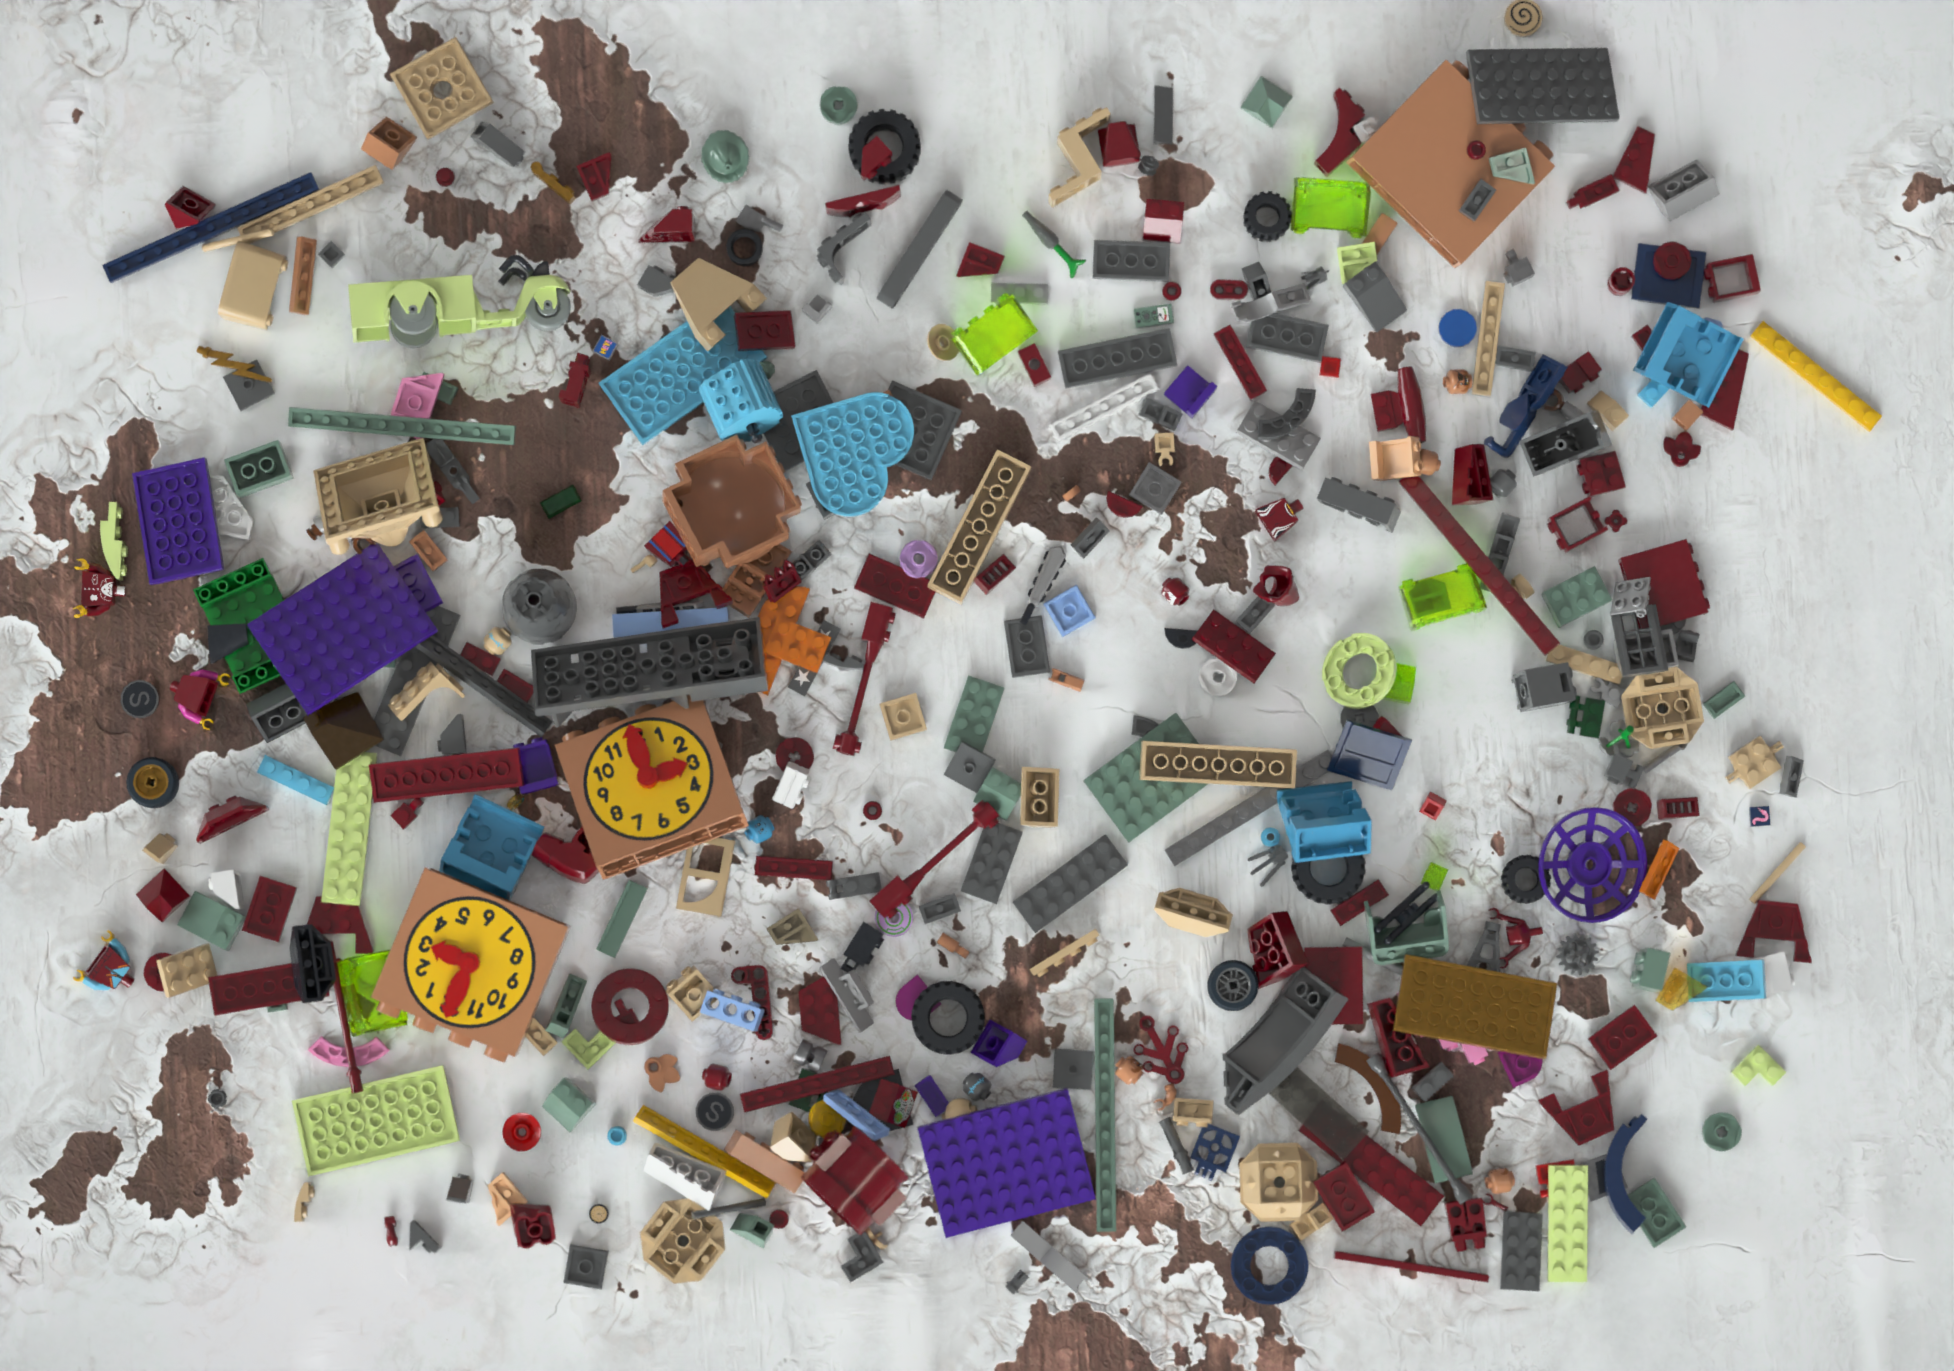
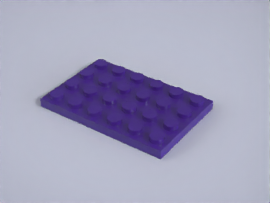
M203 457L132 473L149 584L156 585L224 570L207 458Z

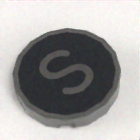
M136 680L130 682L121 693L123 710L134 718L149 717L159 706L160 696L158 691L147 681Z
M709 1093L703 1096L696 1106V1118L699 1124L710 1131H720L726 1128L734 1117V1107L731 1100L726 1095L720 1093Z

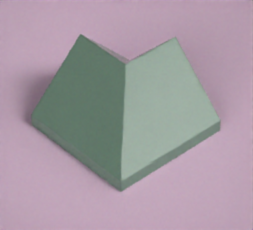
M1261 76L1240 108L1273 128L1293 96Z

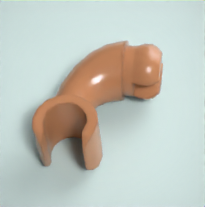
M1171 1083L1165 1086L1167 1093L1164 1100L1157 1099L1154 1101V1103L1157 1101L1162 1103V1108L1157 1109V1111H1161L1164 1107L1170 1105L1176 1098L1177 1089H1175L1174 1084Z

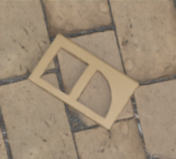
M715 838L704 843L724 847L720 873L690 868L693 847L688 848L676 909L722 917L735 841ZM688 876L718 881L715 890L705 899L697 902H683Z

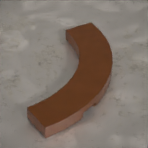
M1338 1043L1334 1062L1345 1065L1363 1076L1378 1098L1381 1110L1380 1131L1400 1134V1104H1398L1395 1099L1396 1097L1391 1093L1392 1091L1387 1087L1388 1085H1386L1385 1081L1366 1062L1370 1057L1355 1048Z

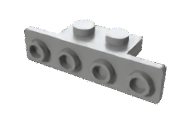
M834 958L830 959L820 967V970L858 1032H863L874 1023L866 1010V1007L874 1003L871 994L866 990L855 970L844 974Z

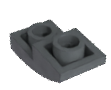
M818 540L792 564L802 581L832 554Z
M834 653L831 656L826 654L823 659L824 663L841 669L863 670L864 668L863 660L854 655L852 657L847 656L844 662L841 661L842 658Z

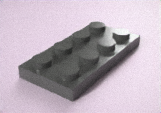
M1094 240L1093 279L1169 282L1170 243Z
M1273 313L1264 318L1251 321L1246 347L1321 363L1329 325Z
M997 823L991 829L989 826L983 828L961 892L997 904L1023 832Z
M1503 1211L1500 1289L1540 1291L1543 1213Z

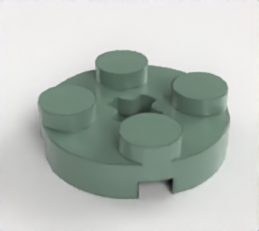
M843 86L828 88L820 99L822 116L828 122L835 125H841L852 120L858 108L855 94L849 88ZM835 101H837V102H841V101H842V102H843V104H842V107H843V108H842V109H839V108H838V109L836 110V109L834 108V107H835L834 102H835Z
M1723 1112L1712 1114L1705 1120L1702 1126L1703 1140L1713 1150L1727 1151L1735 1147L1741 1139V1127L1737 1119L1731 1114ZM1721 1126L1724 1127V1131H1727V1134L1722 1135V1138L1717 1133V1129H1720Z

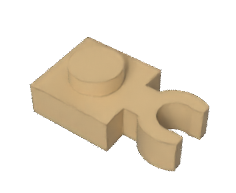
M1174 432L1155 433V453H1161L1158 460L1159 466H1162L1163 459H1168L1169 465L1172 466L1173 458L1169 453L1175 452Z

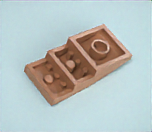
M777 544L762 557L748 563L738 564L723 587V591L733 600V604L729 606L750 618L766 594L763 585H765V574L774 577L775 567L782 569L784 560L789 558L792 551L781 544Z

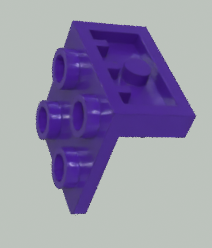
M1186 366L1164 392V396L1193 418L1217 390L1218 386L1213 382L1209 383L1191 367Z

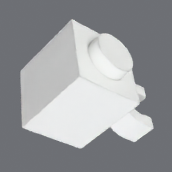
M1372 116L1353 126L1352 132L1356 133L1362 146L1381 127L1379 120L1375 121Z

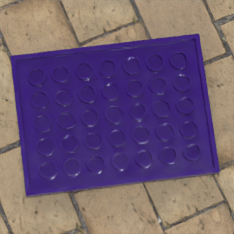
M377 542L376 545H369L362 550L361 554H355L247 624L307 715L312 714L438 632Z
M1068 1088L917 1126L945 1238L1096 1199Z

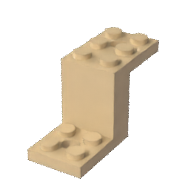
M1107 107L1103 110L1102 108L1096 109L1092 112L1091 117L1087 119L1083 117L1075 123L1076 126L1071 129L1066 127L1059 132L1057 144L1076 175L1066 181L1067 184L1062 187L1058 185L1050 190L1048 202L1052 208L1101 179L1102 171L1081 138L1110 122L1111 113Z

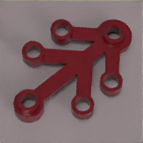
M1143 1016L1139 1021V1026L1142 1030L1147 1031L1157 1051L1146 1048L1142 1044L1135 1045L1133 1051L1138 1056L1145 1055L1162 1060L1167 1067L1156 1066L1153 1062L1146 1061L1143 1064V1070L1147 1073L1155 1072L1165 1075L1167 1081L1172 1084L1182 1082L1185 1074L1181 1065L1184 1055L1188 1051V1045L1184 1042L1177 1045L1178 1053L1174 1064L1170 1058L1175 1037L1179 1034L1178 1027L1172 1025L1167 1029L1168 1037L1164 1047L1154 1029V1019L1151 1016ZM1144 1020H1149L1151 1025L1145 1027L1143 1025ZM1170 1028H1176L1177 1033L1171 1035L1169 1032ZM1181 1044L1186 1046V1050L1184 1052L1179 1051V1046ZM1137 1046H1141L1143 1048L1142 1053L1136 1052ZM1145 1064H1152V1069L1146 1070ZM1172 1071L1178 1072L1177 1078L1171 1076Z

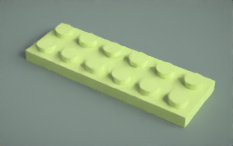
M1548 1165L1547 1281L1587 1282L1588 1165Z

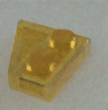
M1674 968L1655 1001L1674 1011L1706 990L1708 986Z

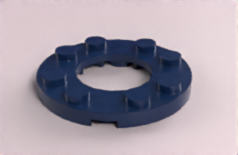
M1261 1227L1244 1235L1236 1244L1231 1257V1274L1237 1288L1248 1299L1265 1305L1280 1304L1291 1299L1303 1287L1308 1274V1257L1303 1245L1290 1232L1277 1227ZM1271 1246L1278 1248L1287 1257L1289 1266L1287 1274L1277 1284H1262L1251 1273L1250 1263L1252 1256L1262 1247Z

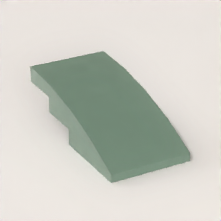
M1453 1096L1416 1104L1415 1109L1418 1120L1422 1124L1421 1126H1423L1431 1141H1433V1145L1441 1153L1454 1176L1460 1178L1472 1175L1473 1172ZM1425 1144L1435 1183L1449 1180Z

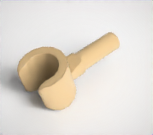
M647 555L641 563L631 568L632 573L646 564L651 568L657 563V559L653 555Z

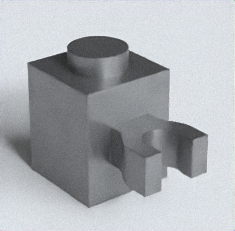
M1514 249L1506 252L1505 255L1510 265L1506 266L1503 275L1507 283H1511L1512 287L1535 275L1527 257L1519 260Z

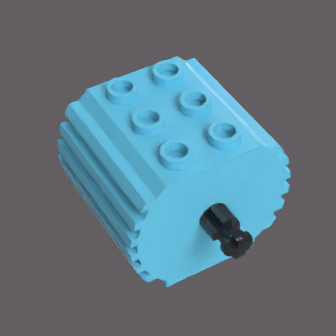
M742 359L734 362L705 380L699 386L700 395L722 441L737 435L739 440L743 439L744 442L752 441L753 443H759L763 439L761 434L779 424V420L783 417V412L763 367L757 360Z

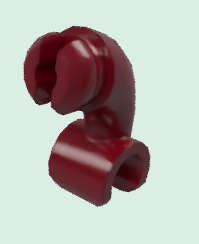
M395 1216L384 1217L385 1228H387V1243L390 1247L392 1245L396 1247L398 1245V1237L394 1229L397 1226Z

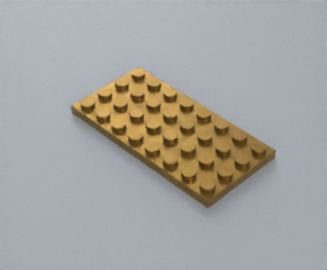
M1406 954L1393 1031L1546 1059L1557 983Z

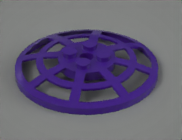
M1597 807L1573 811L1561 818L1548 832L1539 855V878L1548 900L1565 916L1587 923H1598L1613 919L1626 911L1640 893L1639 890L1647 872V854L1644 842L1634 825L1615 811ZM1588 813L1587 824L1575 827L1567 833L1561 826L1565 821L1574 816ZM1596 813L1610 816L1619 821L1622 826L1613 833L1606 827L1596 825ZM1586 830L1585 841L1576 845L1570 837ZM1594 830L1602 832L1609 838L1602 844L1593 842ZM1556 831L1561 840L1555 848L1552 861H1544L1547 845ZM1627 831L1632 836L1636 845L1638 860H1627L1625 848L1619 839ZM1614 843L1618 849L1620 860H1612L1607 850ZM1566 844L1570 849L1567 860L1558 861L1560 851L1563 845ZM1591 859L1593 861V867L1588 870L1586 868V862L1587 860ZM1558 868H1567L1570 878L1565 885L1560 880ZM1612 868H1620L1618 878L1613 885L1608 880ZM1627 868H1638L1635 885L1630 894L1625 897L1618 889L1624 881ZM1544 869H1552L1554 880L1560 889L1555 898L1551 896L1547 888ZM1575 884L1584 887V898L1577 897L1569 892ZM1602 884L1607 892L1599 897L1592 898V888ZM1566 896L1576 903L1585 904L1586 916L1571 913L1561 907L1560 903ZM1611 896H1614L1621 903L1608 913L1594 916L1593 904L1604 902Z

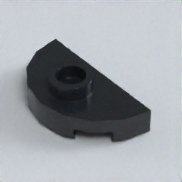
M1164 628L1165 637L1176 648L1187 649L1197 644L1192 640L1197 632L1196 630Z

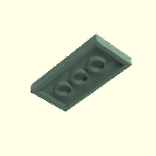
M968 675L944 749L956 752L961 742L964 741L983 752L1005 689L1004 687Z

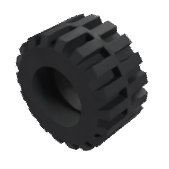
M1263 191L1259 195H1254L1248 201L1243 214L1244 227L1247 228L1246 231L1248 234L1251 233L1254 239L1258 238L1261 242L1263 240H1267V242L1278 240L1290 226L1292 216L1290 204L1286 203V199L1284 197L1281 198L1280 194H1272V191H1268V193ZM1263 207L1274 209L1279 216L1278 222L1273 226L1260 224L1256 218L1257 211Z
M1521 855L1509 861L1503 868L1501 886L1505 890L1504 893L1512 901H1517L1516 903L1529 904L1540 900L1545 895L1539 878L1538 857ZM1522 868L1531 869L1537 877L1536 886L1529 891L1521 890L1515 883V875ZM1544 869L1545 882L1547 888H1549L1551 885V875L1549 874L1550 870Z

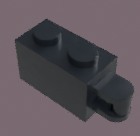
M863 922L843 954L847 958L841 970L847 973L856 970L859 965L862 967L865 964L869 966L874 958L872 952L875 948L879 949L885 940L882 938L884 934ZM850 959L856 962L854 967L847 964Z

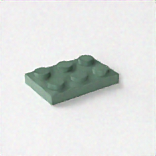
M1652 1178L1628 1194L1633 1205L1646 1217L1639 1227L1653 1248L1686 1228V1225L1655 1178Z

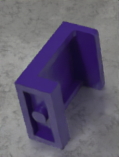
M542 737L531 740V744L524 745V742L513 745V748H520L524 786L519 788L522 795L560 785L548 740H543Z

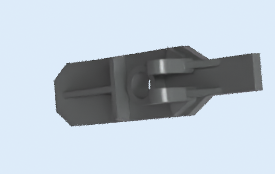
M432 439L427 443V451L452 486L463 491L473 505L480 498L470 486V477L442 439ZM451 468H456L457 472L451 474L450 470Z

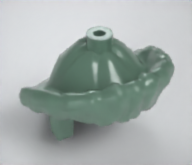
M718 130L710 134L709 138L705 141L701 151V162L713 179L718 182L732 183L738 181L747 171L749 149L744 140L729 130Z

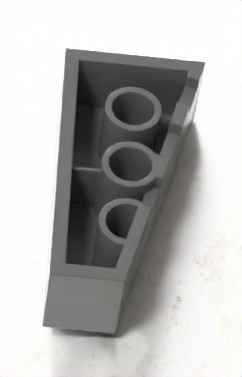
M1325 477L1317 496L1320 503L1341 512L1347 510L1349 515L1357 519L1365 517V520L1376 527L1380 524L1384 525L1387 528L1386 531L1393 533L1401 514L1393 499L1388 497L1382 499L1377 497L1378 494L1367 490L1363 492L1359 490L1360 487L1354 484L1347 486L1342 484L1343 481L1338 478L1332 477L1329 479Z

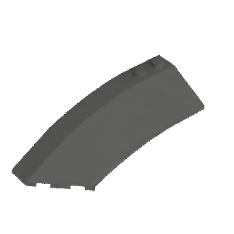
M1302 967L1293 973L1278 997L1258 1022L1225 1054L1222 1053L1223 1061H1225V1071H1223L1224 1086L1226 1087L1225 1105L1234 1113L1240 1115L1275 1089L1314 1049L1348 1001V998L1306 967Z

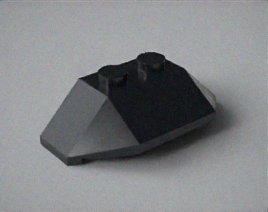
M312 924L293 926L289 949L295 988L302 1003L323 1001L336 981L331 942Z

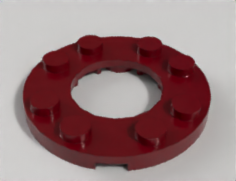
M621 969L606 976L596 987L591 1003L592 1017L599 1031L608 1037L609 1040L623 1045L641 1044L652 1039L665 1025L669 1012L668 996L660 981L650 973L640 969ZM623 989H637L648 999L649 1011L645 1018L638 1023L624 1024L612 1014V999Z

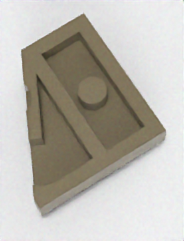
M799 908L766 928L776 945L819 940Z

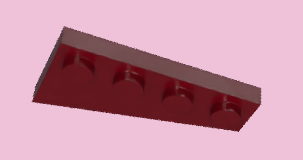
M1740 349L1731 363L1710 407L1704 405L1701 407L1703 411L1701 416L1731 431L1734 430L1749 353Z

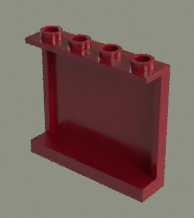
M1687 539L1621 557L1618 560L1624 581L1651 577L1648 605L1656 604L1660 626L1702 614L1705 615L1709 612L1708 609H1710L1708 598H1704L1703 590H1705L1702 579L1699 580L1697 572H1699L1698 564L1696 561L1693 562L1691 555L1694 553L1691 543L1687 542ZM1647 614L1642 618L1637 617L1639 629L1649 628Z

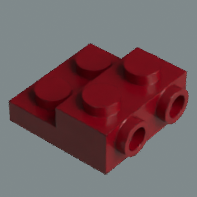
M1616 451L1591 456L1578 461L1579 465H1576L1577 472L1583 478L1582 489L1588 497H1595L1626 488Z

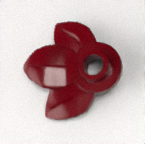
M1687 431L1681 432L1676 437V440L1670 437L1664 438V451L1671 456L1672 463L1677 467L1686 466L1690 460L1696 459L1701 452V446L1692 444V436ZM1678 455H1682L1684 458L1680 459Z

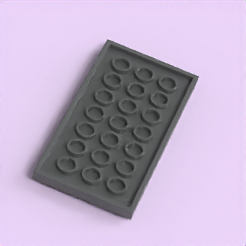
M1608 48L1472 49L1466 52L1477 124L1617 122L1620 119Z

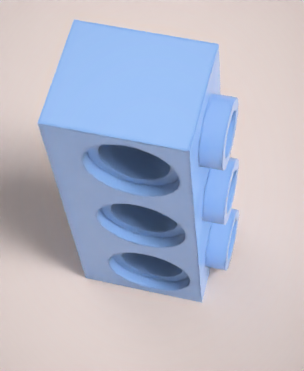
M715 988L713 991L707 990L700 1013L751 1031H758L765 1009L760 1008L761 1004L749 1001V1004L742 1002L743 998L736 995H731V998L724 995V991ZM715 997L719 1000L717 1008L711 1006V1000ZM731 1004L737 1006V1012L733 1015L729 1012ZM750 1010H753L755 1013V1018L752 1021L747 1019V1013Z

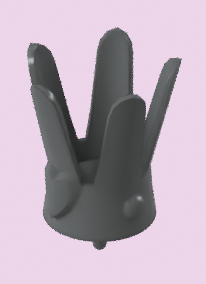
M1321 266L1316 270L1301 273L1306 274L1301 276V279L1306 280V282L1312 281L1306 286L1310 291L1317 284L1328 280L1326 273L1329 270L1324 271Z

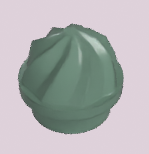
M769 361L760 362L767 379H770L775 373L774 364Z

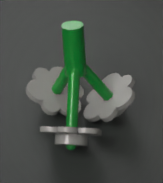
M1622 719L1610 724L1611 730L1609 734L1614 737V740L1609 742L1605 737L1598 739L1600 750L1607 756L1615 754L1613 744L1622 739L1625 742L1618 744L1621 755L1625 754L1626 757H1632L1634 753L1639 752V742L1628 738L1634 731L1633 726L1629 725L1626 727Z

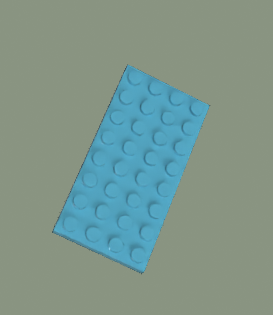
M731 306L714 320V323L723 331L725 336L708 352L694 337L689 323L686 321L599 382L603 391L642 445L704 403L699 392V386L705 380L742 359H752V361L757 360V362H763L767 359L762 350L738 351L734 322L735 311Z

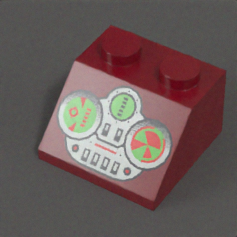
M881 1079L869 1113L877 1119L906 1128L918 1091Z

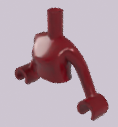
M1491 908L1488 911L1494 910L1496 916L1490 919L1494 920L1497 918L1517 924L1506 927L1509 946H1520L1516 947L1505 957L1500 958V960L1503 959L1505 961V966L1500 967V969H1504L1513 957L1529 947L1531 936L1543 934L1542 927L1530 929L1525 920L1501 914L1497 908Z

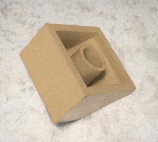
M791 1111L774 1122L770 1148L782 1159L812 1162L808 1157L811 1155L809 1153L811 1149L816 1146L817 1135Z

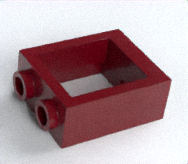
M1753 254L1710 262L1705 266L1704 277L1705 280L1709 281L1708 295L1710 299H1713V303L1756 295L1761 291ZM1744 263L1749 289L1719 295L1713 269Z

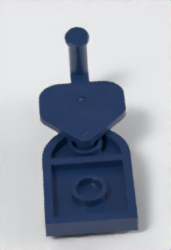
M1543 354L1521 388L1519 397L1509 402L1500 415V423L1512 430L1504 445L1501 446L1496 443L1492 436L1487 437L1484 440V444L1504 458L1510 457L1535 419L1537 410L1545 404L1549 396L1554 392V388L1564 376L1568 367Z

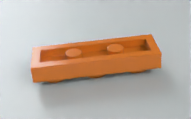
M1663 839L1639 892L1653 900L1656 899L1678 853L1679 848Z

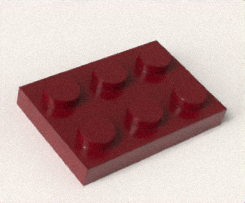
M791 310L734 314L738 351L795 348Z
M260 876L242 931L280 942L297 887Z
M1633 1005L1590 1036L1588 1041L1607 1067L1612 1070L1656 1038L1657 1034L1638 1008Z
M1346 1162L1312 1181L1342 1232L1375 1213Z

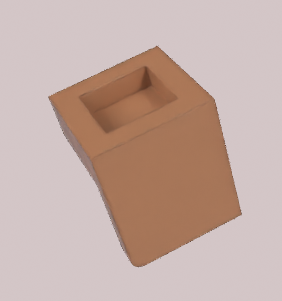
M1689 399L1673 416L1672 420L1687 431L1703 411Z

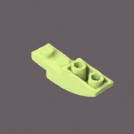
M109 502L108 521H100L101 543L110 570L116 579L123 581V576L127 574V565H124V558L128 556V546H125V542L118 540V538H121L122 533L119 519H122L123 508L117 502Z

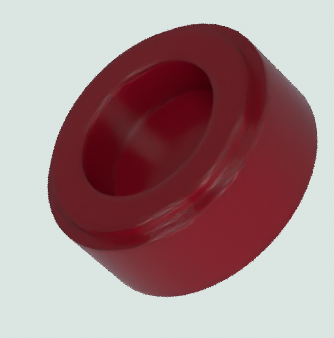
M778 1209L771 1213L769 1221L774 1225V1228L782 1229L787 1226L789 1216L784 1210Z

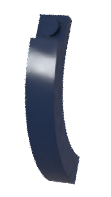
M1642 1114L1638 1118L1636 1116L1633 1117L1628 1123L1630 1128L1622 1124L1618 1129L1607 1151L1604 1165V1185L1608 1202L1619 1222L1631 1235L1644 1222L1646 1217L1637 1210L1627 1195L1622 1178V1162L1628 1143L1647 1121V1118Z

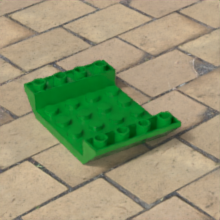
M264 558L193 589L210 625L248 624L284 601L275 578ZM249 628V644L239 648L229 656H225L239 694L281 676Z

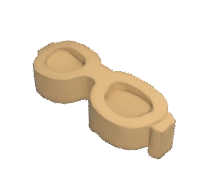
M869 1227L865 1230L868 1237L878 1248L883 1250L887 1247V1245L884 1246L877 1239L882 1235L880 1231L874 1236Z

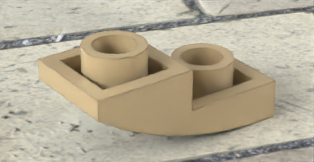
M304 1182L298 1194L294 1222L305 1221L304 1218L308 1215L307 1206H304V1202H312V1198L315 1196L314 1186H311V1182Z

